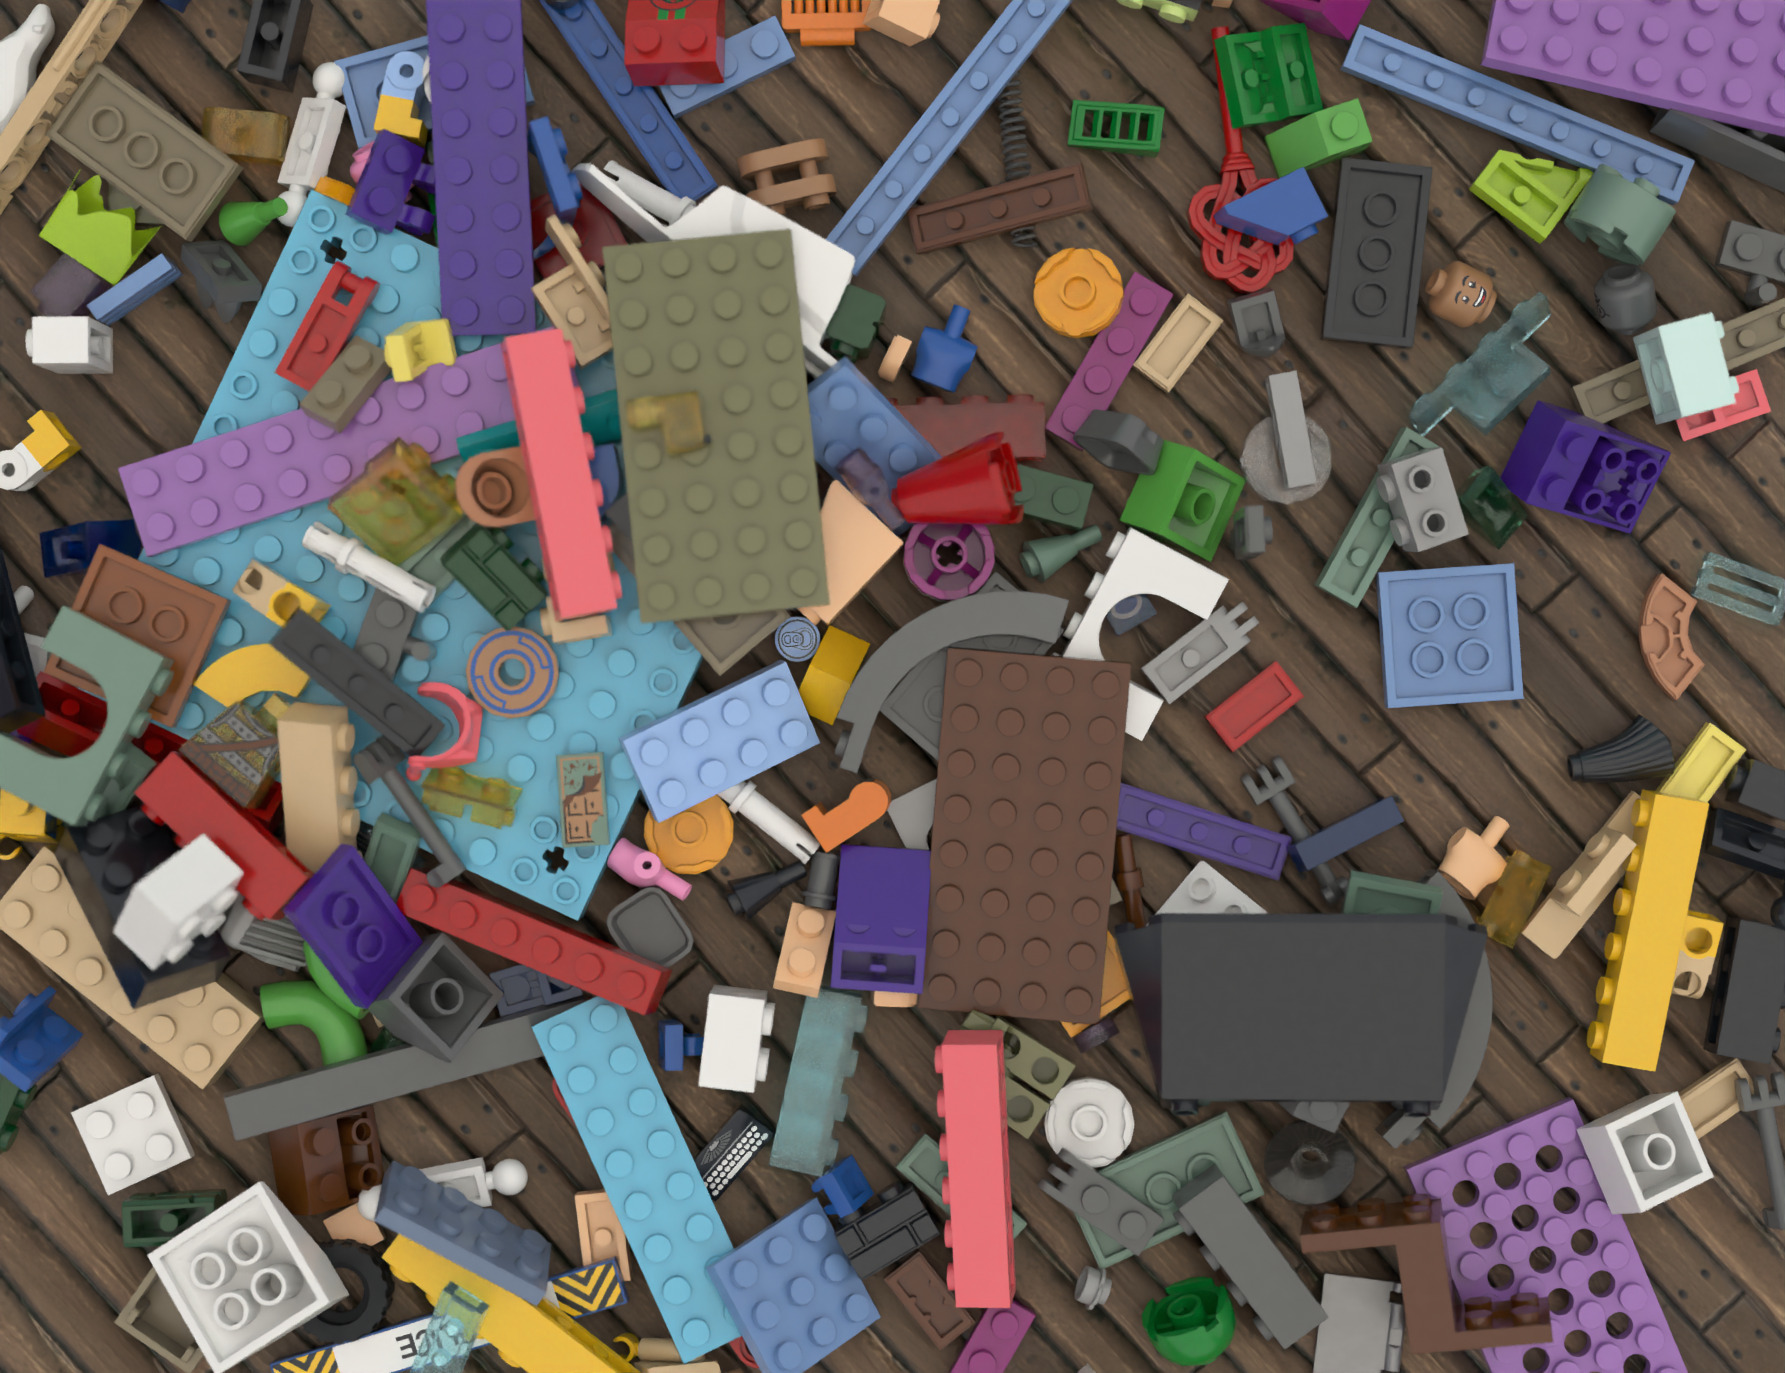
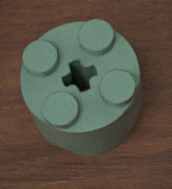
M1599 164L1568 212L1564 224L1582 242H1585L1587 237H1589L1600 246L1598 252L1621 264H1634L1638 266L1639 264L1643 265L1646 259H1648L1671 223L1676 211L1669 204L1656 198L1660 190L1651 182L1636 177L1632 183L1624 179L1614 168L1605 164Z

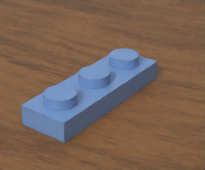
M773 16L725 40L724 83L660 85L659 88L674 119H677L795 61L796 57L776 16Z

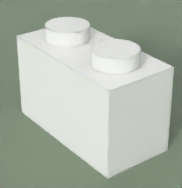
M88 316L32 317V329H28L26 333V350L29 357H32L33 364L58 374H113L112 328Z

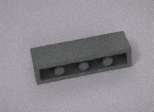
M1658 108L1649 132L1785 193V137L1711 120L1671 108L1670 110Z
M1213 1164L1171 1195L1178 1207L1173 1216L1188 1236L1196 1232L1205 1245L1199 1250L1212 1269L1216 1272L1223 1267L1231 1278L1225 1285L1241 1307L1247 1302L1250 1303L1257 1313L1252 1318V1321L1267 1341L1275 1337L1285 1350L1329 1318L1321 1304L1216 1164Z

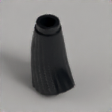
M1638 715L1622 733L1612 739L1567 756L1570 780L1572 782L1580 781L1581 783H1615L1671 776L1674 773L1675 767L1670 738L1651 721L1641 715Z

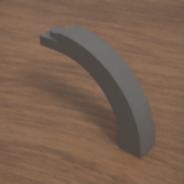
M1026 591L982 593L950 601L908 622L872 654L857 674L845 695L837 718L854 723L851 732L842 730L834 755L842 758L840 768L855 773L858 772L871 729L887 696L896 684L923 659L954 643L992 635L1026 637L1053 645L1056 643L1069 600L1048 594Z
M1429 868L1416 881L1417 883L1442 887L1443 896L1438 914L1457 917L1458 927L1467 930L1469 924L1475 923L1455 889L1439 871ZM1485 948L1445 1094L1439 1109L1431 1110V1115L1427 1117L1403 1116V1109L1395 1108L1375 1129L1394 1149L1401 1143L1407 1146L1413 1142L1422 1132L1424 1127L1421 1123L1426 1118L1441 1130L1467 1096L1480 1070L1488 1045L1493 1005L1491 973Z

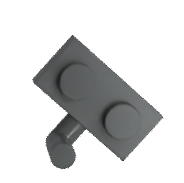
M1731 220L1726 223L1714 266L1750 276L1744 298L1747 306L1755 308L1772 301L1777 295V289L1771 283L1785 286V235Z
M376 588L353 650L393 682L404 653L413 656L419 661H432L437 656V649L433 644L411 636L419 612L401 600Z

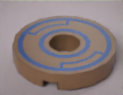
M514 626L509 631H506L504 628H497L480 638L470 652L466 667L468 688L477 703L491 714L510 719L530 716L545 707L556 692L559 678L558 657L549 642L533 630ZM510 659H517L522 662L526 670L524 680L515 686L506 684L501 678V667Z

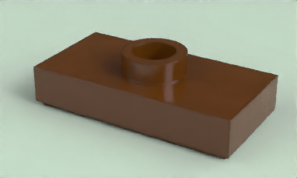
M917 1249L884 1276V1281L940 1351L976 1323L975 1318L967 1308L956 1307L955 1293L948 1290L945 1280L920 1249Z

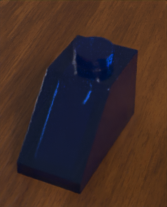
M134 520L86 521L39 533L44 578L86 574L99 544L108 546L135 559L139 558L140 539L135 530Z

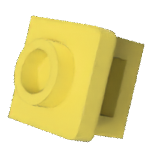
M447 318L406 322L385 336L384 356L387 365L392 368L395 382L411 381L426 371L427 367L441 362L446 366H451L456 362V348L450 321Z

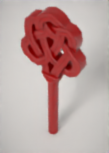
M1221 26L1211 29L1226 155L1222 158V169L1219 172L1221 175L1220 184L1204 186L1191 198L1186 214L1190 229L1202 240L1200 260L1204 272L1213 280L1225 281L1226 284L1239 293L1250 294L1262 290L1275 274L1281 273L1293 260L1294 244L1290 238L1276 245L1277 257L1275 258L1272 247L1273 243L1247 235L1252 246L1246 248L1240 245L1241 232L1227 228L1225 235L1222 234L1223 226L1217 224L1213 217L1223 206L1241 198L1235 192L1237 178L1244 192L1242 197L1277 180V178H1260L1259 180L1256 178L1255 166L1243 149L1241 128H1232L1214 43L1215 39L1224 35H1230L1229 27ZM1214 201L1207 221L1203 212L1204 206L1208 202ZM1217 252L1221 254V263L1218 261ZM1248 268L1257 274L1250 278L1246 277L1242 272Z

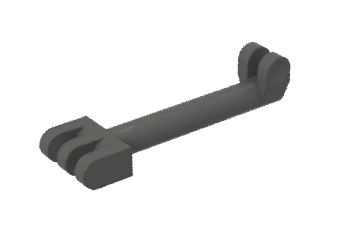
M381 735L375 742L370 743L363 750L356 753L353 757V762L368 785L378 778L383 780L440 862L438 866L427 873L428 883L438 888L460 875L467 868L396 768V765L406 759L405 755L398 746L384 735Z
M1277 755L1271 759V762L1279 776L1273 779L1265 765L1262 764L1255 770L1264 785L1257 788L1255 781L1248 773L1242 776L1240 780L1255 805H1259L1269 799L1293 841L1296 842L1310 835L1284 791V789L1296 781L1282 758ZM1327 861L1311 869L1321 886L1319 891L1328 906L1336 903L1341 897H1345L1348 881L1344 876L1336 877Z
M1779 1071L1770 1074L1771 1092L1768 1090L1767 1080L1764 1075L1753 1076L1754 1095H1751L1746 1078L1736 1079L1735 1089L1739 1110L1744 1112L1756 1111L1773 1207L1762 1209L1764 1223L1769 1228L1785 1230V1165L1774 1110L1775 1106L1785 1105V1078L1783 1073Z

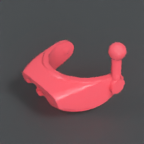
M439 682L421 683V686L417 689V694L437 699L446 704L453 711L459 723L460 736L458 742L441 755L409 757L408 764L410 767L406 769L405 773L410 781L419 780L422 775L421 771H424L425 768L455 767L477 761L483 717L482 706L467 698L457 688Z

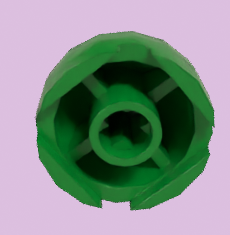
M1195 1277L1173 1283L1164 1288L1166 1293L1170 1295L1161 1299L1157 1304L1153 1297L1147 1303L1142 1313V1326L1148 1339L1159 1354L1171 1363L1181 1366H1198L1213 1362L1230 1345L1235 1334V1312L1226 1287L1222 1283L1221 1287L1215 1286L1212 1278Z

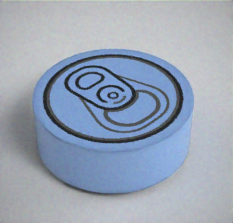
M788 618L777 628L775 634L776 648L784 658L790 661H806L815 655L820 645L819 630L807 618Z

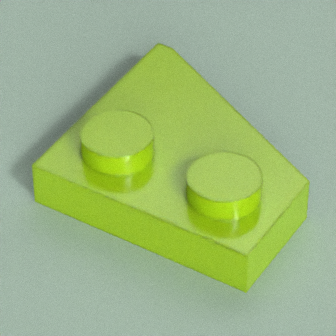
M1498 150L1469 187V190L1540 244L1548 237L1576 199L1593 172L1586 168H1579L1577 171L1556 167L1554 166V161L1540 158L1526 159L1517 153Z

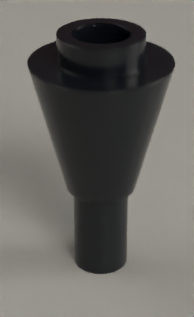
M798 860L776 872L770 871L728 880L730 890L724 892V897L735 917L743 914L745 919L749 921L780 894L783 888L806 877L807 872L802 862Z

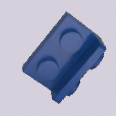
M48 986L37 997L32 993L28 994L17 1006L13 1013L14 1017L11 1019L6 1016L0 1019V1073L24 1092L28 1091L75 1048L84 1035L48 1007L57 992L51 986Z

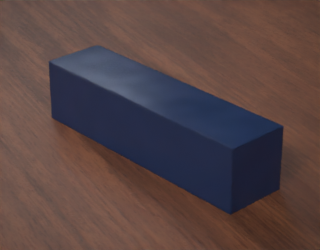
M1382 797L1286 847L1298 872L1309 871L1404 822V819L1393 797Z

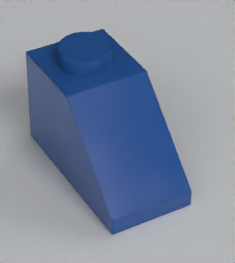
M1304 167L1223 206L1213 217L1216 223L1258 239L1278 245L1291 238L1293 244L1297 245L1319 233L1316 225L1328 217V214Z

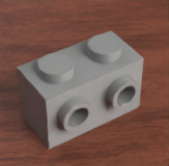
M1442 447L1424 448L1377 465L1380 474L1376 479L1377 488L1383 501L1389 503L1393 515V520L1390 521L1391 533L1395 542L1402 546L1404 551L1421 552L1469 535Z

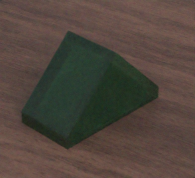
M1488 465L1473 471L1456 491L1465 523L1498 550L1528 517L1525 510L1497 472Z

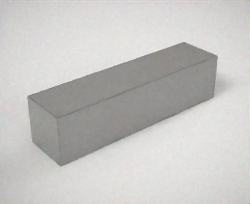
M1297 370L1269 375L1265 378L1284 489L1290 490L1312 486L1317 483Z

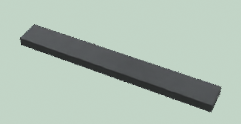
M582 995L483 1022L452 1062L447 1063L406 1043L224 1093V1101L235 1141L542 1057L544 1054L531 1027L586 1002V998Z

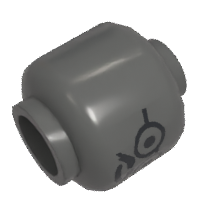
M1620 264L1610 267L1594 286L1598 320L1607 329L1617 331L1621 335L1636 334L1643 330L1644 326L1651 322L1657 314L1658 309L1653 277L1645 270H1641L1637 265Z

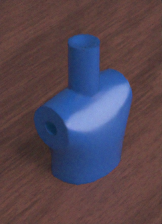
M953 305L944 330L928 326L924 327L915 351L916 358L911 377L952 393L956 392L960 381L969 371L978 347L961 337L971 312L970 310Z

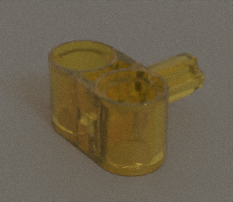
M206 107L203 110L201 136L235 162L283 165L288 147L290 117L264 111Z

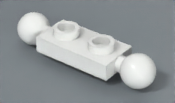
M334 62L323 63L314 71L312 82L317 96L316 98L302 97L277 183L289 189L278 196L286 201L288 211L285 215L277 218L282 224L289 227H294L307 200V192L311 191V189L315 190L320 177L324 178L327 176L336 140L340 133L341 123L347 106L335 99L343 95L342 87L345 76L342 69Z
M483 1157L419 1169L428 1179L445 1188L452 1187L459 1190L465 1195L467 1200L481 1207L492 1206L493 1196L491 1190L496 1189L504 1195H515L524 1189L528 1180L525 1166L516 1159H504L496 1164L493 1171L486 1172ZM382 1185L374 1186L369 1191L363 1190L358 1196V1211L367 1220L374 1221Z

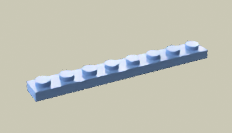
M1073 0L1011 1L825 239L854 256L855 264L851 272L856 277Z
M1359 24L1340 68L1341 71L1577 167L1589 169L1593 173L1599 164H1605L1617 170L1624 179L1632 183L1636 177L1643 178L1658 187L1660 193L1656 197L1657 199L1671 205L1679 202L1695 160L1361 24Z

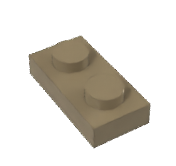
M355 335L299 404L305 415L341 433L392 370L386 363L384 350Z

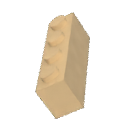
M294 702L277 720L286 846L315 874L341 843L353 845L357 850L356 835L360 827V812L358 809H354V792L357 787L358 774L357 769L352 767L351 750L355 741V729L352 724H349L348 707ZM358 851L360 856L363 858L362 852Z

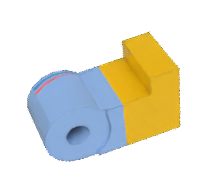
M402 51L390 59L384 76L374 130L378 134L379 131L386 129L417 146L425 147L428 128L423 120L418 119L422 97L426 95L423 84V66L425 62L414 52Z

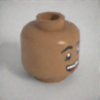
M1453 261L1443 270L1440 268L1435 269L1425 287V292L1430 294L1428 300L1430 312L1461 328L1472 326L1475 322L1478 324L1482 323L1492 311L1497 297L1496 292L1493 291L1491 277L1461 261Z

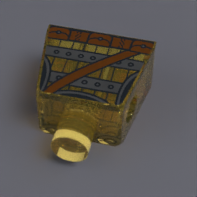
M276 693L271 696L259 711L249 703L237 701L184 743L179 750L244 808L257 809L281 772L277 720L291 704Z

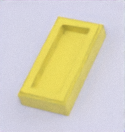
M1705 723L1675 763L1673 775L1666 776L1656 789V792L1695 798L1708 803L1747 749L1713 724Z

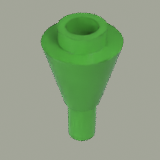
M279 197L265 203L228 202L220 210L219 226L227 240L235 245L245 246L253 242L273 219L285 215L288 211V205L284 199Z

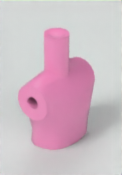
M625 837L619 840L609 855L607 866L632 885L641 888L661 887L682 901L685 900L692 889L691 884L668 871L657 855L634 845Z

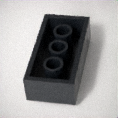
M142 805L99 817L94 822L89 820L87 826L72 825L66 827L55 852V857L133 1010L216 982L231 957L217 929L207 937L200 933L192 940V947L182 958L175 963H171L167 959L153 971L113 932L134 886L178 853L164 826L150 819L142 811Z

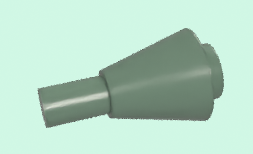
M1094 524L1072 535L1065 534L1024 541V552L1019 554L1021 565L1029 578L1036 577L1039 582L1043 583L1075 557L1078 551L1102 541V534L1097 525Z

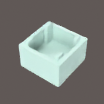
M1713 313L1659 326L1633 337L1656 425L1736 403L1734 394L1739 392L1737 379L1735 376L1729 377L1720 343V338H1723L1725 333L1721 321L1715 322Z

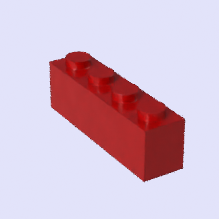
M172 751L134 792L144 802L141 809L150 819L161 826L167 823L178 834L174 840L182 849L204 834L244 872L236 889L245 897L241 902L242 905L259 920L263 921L265 918L268 920H282L286 916L283 909L314 875L302 861L236 799L184 753Z

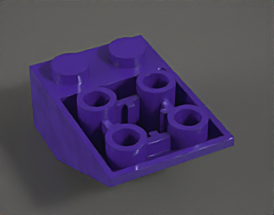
M1537 400L1498 482L1527 504L1631 534L1671 452L1572 410Z
M851 844L841 845L831 988L923 994L931 850Z

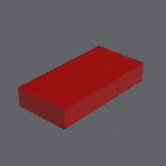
M1273 661L1207 713L1204 718L1229 750L1234 752L1303 698L1304 695L1279 663Z

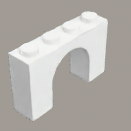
M1132 527L1128 528L1126 534L1118 531L1105 554L1112 559L1105 574L1103 575L1097 571L1084 593V596L1091 599L1083 615L1074 612L1062 635L1069 639L1062 654L1059 655L1053 652L1052 655L1105 660L1099 647L1101 624L1108 611L1116 603L1131 595L1144 593L1162 596L1207 620L1229 579ZM1131 680L1129 683L1125 732L1142 741L1164 700L1162 696Z

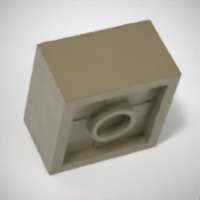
M152 1267L114 1323L186 1373H192L204 1361L205 1356L155 1268Z

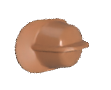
M520 446L481 453L469 458L460 467L455 480L456 498L462 511L472 521L485 527H501L535 520Z

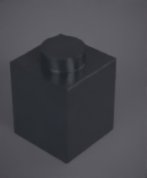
M1741 759L1739 765L1735 764L1727 775L1725 789L1728 790L1725 801L1772 820L1785 822V771L1757 760Z

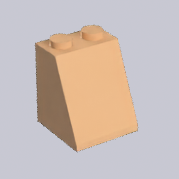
M837 479L829 486L820 512L830 605L797 608L815 626L820 620L829 626L903 548L904 543Z

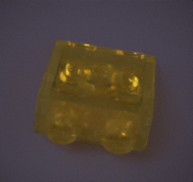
M401 437L395 439L365 463L363 473L330 497L327 506L374 552L396 566L400 565L459 520L462 515V509L456 498V479L450 474H445L441 477L430 466L431 459L427 451L416 442L408 445Z

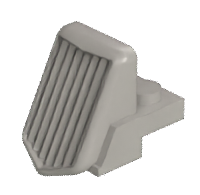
M235 889L238 897L223 911L226 919L218 928L225 944L242 950L265 963L298 972L300 967L307 966L303 951L304 938L289 918L285 916L282 920H268L267 918L263 921L259 920L242 905L241 902L245 897Z

